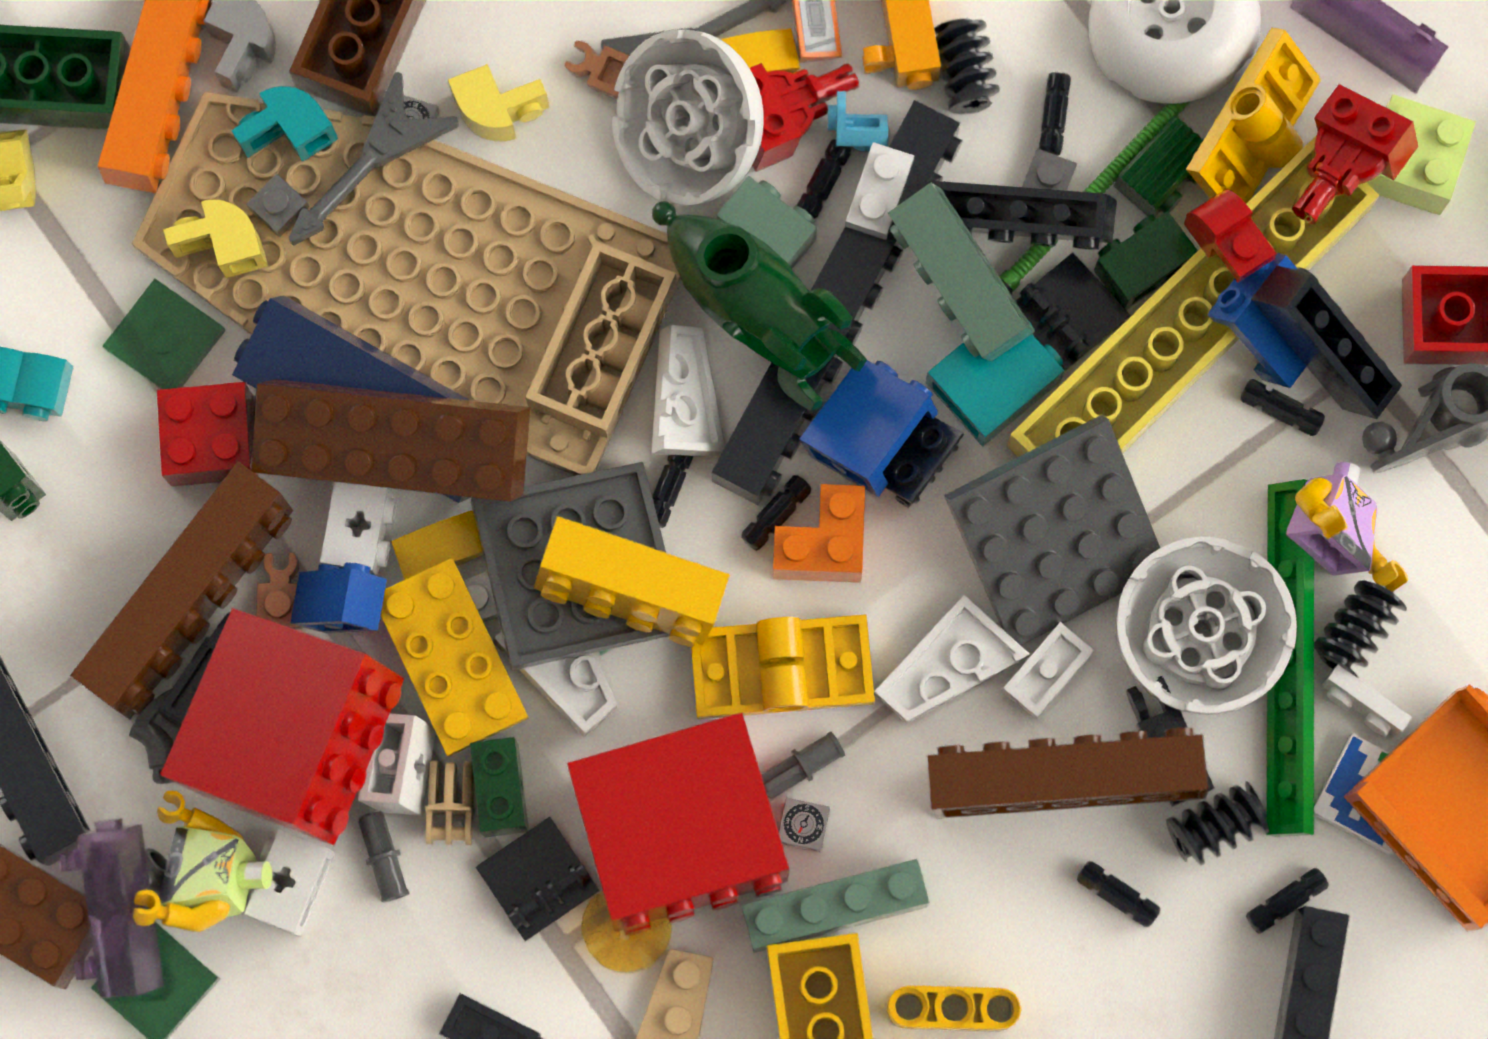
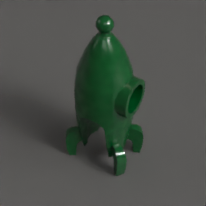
M660 201L652 208V219L660 226H667L668 245L672 260L686 290L701 309L731 337L779 367L777 373L778 382L782 390L790 398L810 411L821 407L823 399L812 389L805 378L813 376L821 370L834 354L839 356L855 371L860 372L867 361L865 356L845 336L828 328V326L834 324L840 330L849 327L853 319L844 305L831 292L823 288L809 291L792 271L791 266L765 242L740 226L699 215L685 214L677 216L676 209L671 203Z

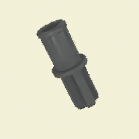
M830 731L826 736L799 752L793 749L791 751L792 756L762 773L761 776L767 796L774 798L804 779L808 781L813 780L812 774L838 758L846 756L835 735Z
M375 811L363 815L359 818L358 822L369 855V859L365 861L367 865H372L381 895V902L385 903L409 895L410 893L406 887L397 858L401 855V852L394 848L384 814L381 811Z

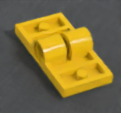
M1271 27L1186 168L1210 199L1223 190L1229 189L1247 203L1269 167H1284L1303 148L1302 138L1293 127L1322 79L1284 29Z
M452 557L385 589L381 617L448 757L469 748L472 742L484 741L529 719Z
M867 614L800 620L797 617H776L760 620L756 624L712 627L703 645L695 643L691 647L697 720L723 718L741 712L743 716L875 704Z

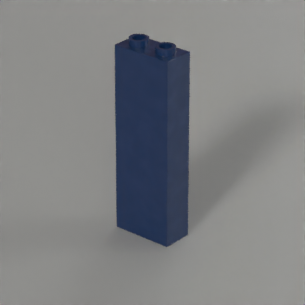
M284 295L270 298L269 301L265 300L261 303L253 318V323L256 324V327L250 339L246 338L240 344L234 356V361L238 364L232 375L256 389L258 383L278 379L469 400ZM443 494L457 503L470 498Z

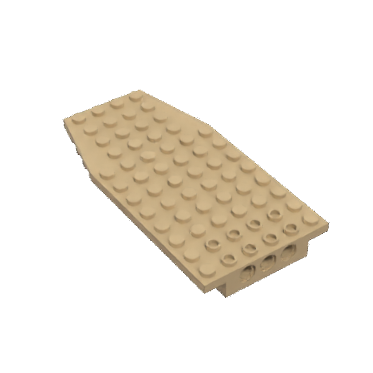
M208 92L203 93L171 160L167 176L161 181L132 242L137 251L251 335L256 327V324L253 323V318L261 303L265 300L269 301L270 298L284 295L471 401L530 407L527 456L576 476L597 471L681 280L672 260L667 233L433 140L381 167L373 168L323 221V231L296 245H291L289 236L295 223L279 237L249 210L246 204L278 174L308 202L310 206L308 210H310L362 156L363 146L376 117L367 115L362 117L343 115L339 111L324 109V113L332 123L339 139L307 160L301 161L285 135L247 158L231 130L238 126V122L245 115L253 111L261 112L266 109L264 103H260L257 99ZM213 199L230 202L243 210L260 236L268 267L226 278L218 266L214 248L176 258L167 246L163 229L173 227L177 220L185 217L205 218L201 201Z

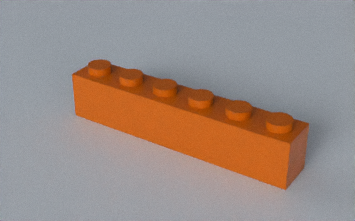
M211 0L144 1L97 166L105 184L156 193L159 179L164 180L166 178L170 163L167 150L170 140L175 141L179 134L180 116L177 114L181 101L186 102L190 94L191 78L188 75L191 64H197L200 58L202 41L199 35L202 25H205L204 19L212 6Z

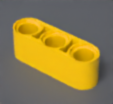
M909 985L900 987L892 994L888 1000L887 1012L892 1023L904 1029L1003 1031L1017 1022L1021 1013V1004L1016 994L1004 988ZM902 995L914 996L920 1003V1014L914 1020H905L896 1012V1001ZM956 996L963 1000L966 1006V1013L963 1019L954 1022L944 1017L941 1005L946 997ZM1000 997L1008 1001L1011 1006V1015L1006 1022H995L989 1017L987 1005L990 999Z

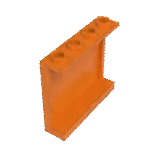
M1469 684L1456 689L1344 796L1351 806L1466 931L1482 929L1488 923V695L1481 689L1473 688Z

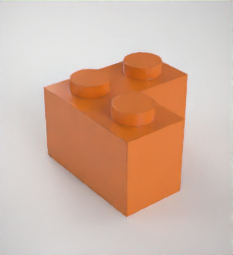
M821 484L819 528L775 526L773 579L861 583L865 486Z

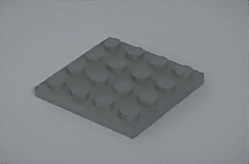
M1103 414L944 495L1001 628L1020 645L1055 628L1059 622L1065 623L1121 594L1134 570L1145 558L1160 548L1110 421Z
M643 462L525 486L524 495L511 502L471 498V507L511 671L669 636V634L656 629H652L651 632L635 630L626 624V619L611 614L609 618L591 615L584 611V605L569 600L565 604L549 601L541 596L542 591L533 589L557 516L666 553Z

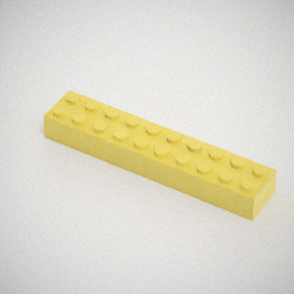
M1316 136L1246 203L1253 212L1251 219L1275 252L1287 255L1297 268H1304L1308 271L1371 210L1379 197V194L1367 183H1363L1357 186L1351 196H1347L1344 193L1339 196L1335 195L1314 225L1307 223L1308 215L1304 220L1297 217L1292 211V206L1297 203L1314 179L1308 174L1307 165L1315 156L1314 145ZM1200 248L1010 434L1007 447L1017 457H1020L1103 414L1109 419L1123 454L1239 340L1228 326L1213 322L1208 316L1219 295L1234 280L1233 275L1220 257L1216 254L1208 258Z

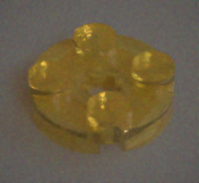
M602 890L587 904L582 917L581 930L588 952L601 966L613 972L630 974L651 968L664 955L670 944L672 923H669L666 916L651 921L650 930L631 935L629 940L620 939L621 933L620 931H614Z

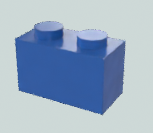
M350 562L344 563L343 568L319 564L317 571L299 572L290 624L324 633L378 631L387 579L370 574L371 567Z

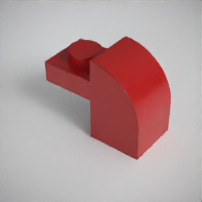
M1225 189L1187 213L1184 225L1206 256L1211 258L1217 254L1236 281L1240 282L1273 261L1277 253L1251 219L1253 212L1236 193Z

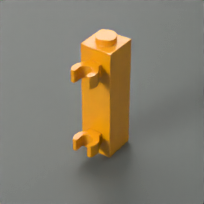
M881 0L889 46L874 45L863 48L864 72L876 73L887 68H893L896 86H907L911 90L924 89L931 86L933 82L939 81L941 64L929 0Z

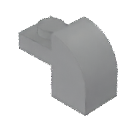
M214 0L204 19V23L212 37L229 44L214 72L222 87L237 93L242 82L247 83L251 79L257 64L256 57L269 63L272 62L276 49L275 36L263 8L255 0Z

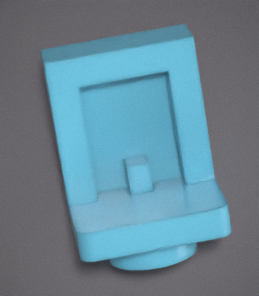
M837 91V105H828V131H836V146H853L854 149L859 151H870L874 142L888 147V115L846 114V91Z

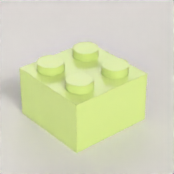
M1393 94L1386 108L1413 121L1418 148L1394 180L1380 174L1366 183L1380 196L1441 215L1451 201L1476 121Z

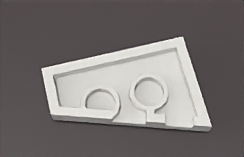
M681 325L665 327L659 333L651 454L706 457L720 455L725 448L703 328Z
M963 595L874 691V695L907 724L1028 658L1030 653L970 599Z
M501 631L494 637L493 643L508 658ZM592 653L519 669L583 737L588 735L617 708L618 704Z

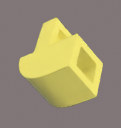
M488 64L448 79L451 93L464 123L476 135L487 140L509 141L516 139L512 122L517 120L520 122L532 121L541 116L543 110L550 108L547 93L541 79L502 94L498 90Z
M27 129L0 132V211L33 207L36 200L34 163Z
M213 199L201 201L205 218L185 217L177 220L173 227L163 229L167 246L176 258L214 248L218 266L226 278L268 267L263 245L254 225L243 210L230 202Z

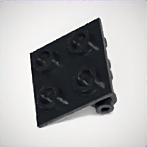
M1073 252L1035 284L1031 282L1025 286L1019 293L1021 296L1015 300L1035 330L1032 335L1043 347L1048 344L1056 350L1063 360L1064 364L1061 367L1065 371L1131 316Z
M924 415L882 472L889 483L885 489L896 494L895 499L907 508L913 503L918 504L920 501L919 496L927 484L935 481L934 475L936 472L941 473L943 463L952 451L956 452L958 450L957 444L964 436V433L937 418L932 420Z
M548 817L476 866V869L525 942L600 891L551 817Z

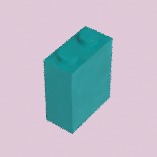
M1031 334L993 361L986 360L981 355L975 358L965 344L962 343L927 372L925 383L983 447L1061 381L1065 370L1061 367L1064 363L1056 350L1048 344L1043 347Z

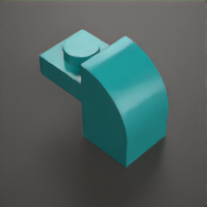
M288 86L273 87L260 92L259 95L266 109L261 112L253 111L245 115L238 122V126L231 130L247 158L285 135L302 162L339 139L332 123L316 100L308 93Z

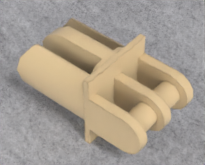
M429 761L428 806H425L426 844L432 845L433 840H445L446 845H452L453 840L465 841V845H472L473 815L475 814L473 811L474 775L472 761H465L463 766L462 804L457 803V764L446 762L444 803H439V761ZM434 814L446 815L445 827H434ZM454 815H466L465 827H453Z

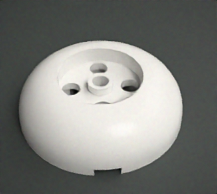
M1093 0L1088 22L1089 39L1094 58L1102 72L1111 82L1115 81L1131 91L1133 96L1157 103L1174 104L1190 102L1207 97L1227 86L1234 80V75L1243 67L1248 59L1251 60L1260 36V7L1258 0H1155L1150 4L1143 3L1141 0ZM1200 21L1205 24L1198 32L1190 33L1193 22ZM1157 28L1161 38L1159 40L1145 35L1146 32Z
M695 30L661 32L645 40L631 53L616 81L614 91L619 92L617 116H611L616 148L630 176L652 197L660 201L666 200L681 204V206L706 203L729 192L744 178L751 168L759 151L763 134L764 113L762 98L755 77L746 62L727 43L710 34ZM718 117H719V120H720V126H719V127H718V124H717V119H718ZM695 138L699 145L691 150L690 142Z
M1199 536L1184 538L1154 551L1140 563L1128 579L1117 608L1116 636L1118 646L1133 678L1146 692L1158 701L1174 709L1192 714L1214 715L1228 713L1245 707L1262 697L1284 673L1296 641L1297 623L1295 608L1290 592L1279 573L1254 550L1251 552L1240 545L1228 542V539L1220 537ZM1214 592L1223 597L1224 605L1221 609L1216 610L1206 605L1205 599L1209 593ZM1169 608L1180 610L1183 615L1182 623L1176 626L1171 625L1164 618L1165 611ZM1197 623H1204L1208 626L1210 630L1209 636L1204 637L1203 633L1198 634L1195 631L1194 627ZM1228 633L1236 634L1241 640L1240 648L1236 651L1227 650L1222 642L1224 635ZM1186 649L1197 651L1200 657L1198 665L1189 667L1184 664L1181 659L1182 652ZM1162 676L1171 693L1162 688L1161 683L1156 681L1158 680L1157 677Z

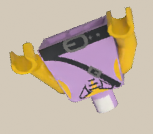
M1340 462L1335 465L1333 475L1310 478L1304 487L1296 493L1295 501L1297 506L1286 535L1333 576L1368 571L1376 584L1385 586L1391 592H1394L1408 582L1409 578L1403 567L1395 560L1387 563L1386 558L1375 547L1374 535L1377 506L1376 502L1358 486L1361 469L1355 464Z

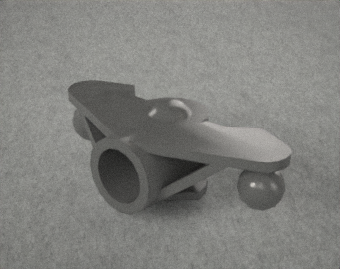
M1468 363L1458 367L1444 368L1433 375L1431 382L1418 388L1421 397H1430L1402 448L1397 452L1394 450L1397 443L1395 429L1383 421L1369 424L1363 431L1362 441L1366 450L1379 458L1378 461L1370 465L1373 474L1405 465L1442 449L1450 450L1460 446L1470 448L1484 442L1488 436V367ZM1463 390L1471 394L1477 402V414L1464 413L1458 409L1452 400L1451 391ZM1431 421L1440 433L1417 442L1428 422Z

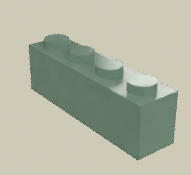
M929 183L888 212L895 223L890 227L893 236L904 249L910 246L918 258V261L913 263L916 271L927 285L932 282L935 284L942 295L937 299L940 308L949 320L953 321L957 318L965 330V333L961 335V339L975 358L981 355L982 358L993 361L1035 332L940 187Z
M917 858L742 905V911L753 953L767 950L769 945L797 942L927 907L930 902Z

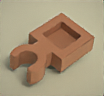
M576 41L574 46L582 53H585V60L578 65L566 61L564 66L575 76L585 77L590 75L586 83L590 88L618 100L619 92L614 91L619 73L629 55L605 45L600 56H598L589 44L583 41Z
M266 553L263 565L265 571L270 576V583H257L256 616L295 630H303L301 626L290 624L297 583H291V580L298 573L299 560L295 553H289L288 566L284 570H276L274 568V555Z

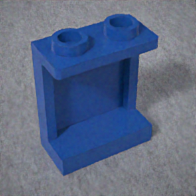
M1277 253L1273 261L1240 282H1237L1234 278L1228 288L1219 295L1208 316L1213 322L1228 326L1259 361L1253 370L1263 381L1291 388L1305 370L1306 365L1251 300L1277 265L1297 269L1287 255Z
M867 360L860 372L855 371L853 368L850 369L799 440L812 459L853 483L865 486V490L879 497L889 484L882 472L925 415L933 420L938 411L931 399L933 396L932 392L923 384L915 380L907 383L898 378L897 372L886 363L877 360L873 364Z

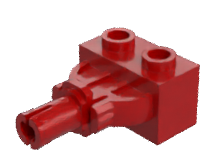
M762 63L750 67L760 90L764 113L762 140L755 161L752 164L755 172L792 157L801 137L806 134L813 121L827 114L828 106L826 102L837 97V91L849 92L858 89L859 81L856 73L848 75V73L853 71L850 64L846 63L842 67L818 77L813 74L808 76L809 72L805 68L792 74L780 70L767 72Z
M1338 84L1314 117L1318 131L1314 145L1315 156L1307 165L1308 174L1314 179L1297 203L1292 206L1293 213L1302 220L1308 215L1307 223L1314 225L1335 195L1339 196L1344 193L1347 196H1351L1359 184L1369 182L1380 174L1394 180L1418 148L1413 121Z

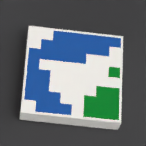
M1352 733L1349 735L1314 803V815L1390 856L1394 851L1344 798L1389 752Z

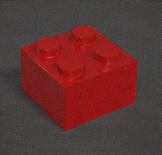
M1412 265L1402 279L1404 364L1463 365L1475 363L1488 365V267Z
M245 382L157 390L162 477L171 487L222 482L237 462L251 470L255 423L253 394Z

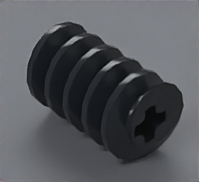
M962 18L943 22L934 28L935 34H937V47L940 50V64L944 66L941 70V76L947 82L944 91L945 95L950 98L948 101V111L951 113L970 114L985 110L992 105L989 97L996 95L1000 91L999 85L986 84V81L994 78L997 73L994 68H983L982 66L993 60L992 53L979 51V49L986 47L990 43L989 37L976 36V33L986 29L987 24L984 20Z
M1366 580L1358 581L1354 586L1355 594L1348 595L1345 598L1344 606L1346 609H1338L1335 612L1334 620L1336 623H1328L1325 626L1324 634L1326 637H1318L1314 642V648L1325 664L1331 669L1339 664L1357 678L1359 677L1351 668L1352 664L1364 668L1369 664L1361 654L1362 650L1377 653L1379 650L1371 640L1372 636L1387 639L1389 636L1387 631L1381 626V623L1386 622L1396 625L1399 622L1391 609L1394 607L1403 611L1407 610L1403 601L1393 592Z
M1245 781L1246 792L1238 785L1229 788L1230 799L1222 793L1216 794L1213 797L1214 807L1206 801L1198 803V815L1189 808L1182 811V823L1173 816L1166 819V825L1173 843L1186 862H1188L1187 858L1192 857L1200 866L1205 864L1203 852L1205 849H1208L1216 858L1220 857L1219 842L1224 841L1232 850L1236 849L1235 834L1240 833L1248 842L1252 841L1251 826L1256 825L1264 834L1269 832L1265 809L1249 782Z

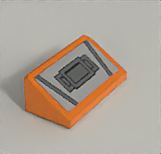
M792 0L800 63L842 58L835 0Z

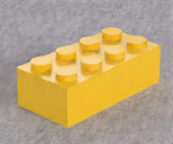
M557 516L533 589L542 591L541 596L549 601L565 604L569 600L584 605V611L591 615L609 618L611 614L626 619V624L635 630L651 632L652 629H656L669 634L671 641L683 646L692 647L695 643L703 645L714 626L730 574Z
M858 933L767 946L780 1039H873Z

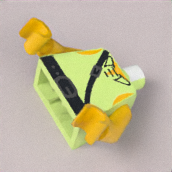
M173 790L166 791L163 799L168 803L174 804L177 810L171 812L165 808L158 807L157 816L165 824H173L180 820L184 822V827H176L159 897L150 890L139 891L135 896L134 903L139 906H147L150 910L135 909L133 919L141 926H148L156 919H160L162 925L193 932H202L226 917L240 915L245 910L249 889H268L272 883V866L268 861H256L255 854L245 843L243 835L219 818L196 807L192 810L185 808L184 797L179 792Z

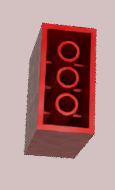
M232 608L160 775L206 798L335 846L338 836L345 830L348 824V813L354 798L365 783L366 769L374 750L380 746L383 740L384 727L389 714L400 700L401 686L405 678L365 653Z
M742 712L567 763L614 932L624 930L625 936L636 935L650 930V923L652 921L667 917L669 923L680 922L694 917V910L696 908L711 904L712 910L724 909L737 904V897L740 895L754 892L756 898L777 893L782 890L781 885L788 881L789 865Z

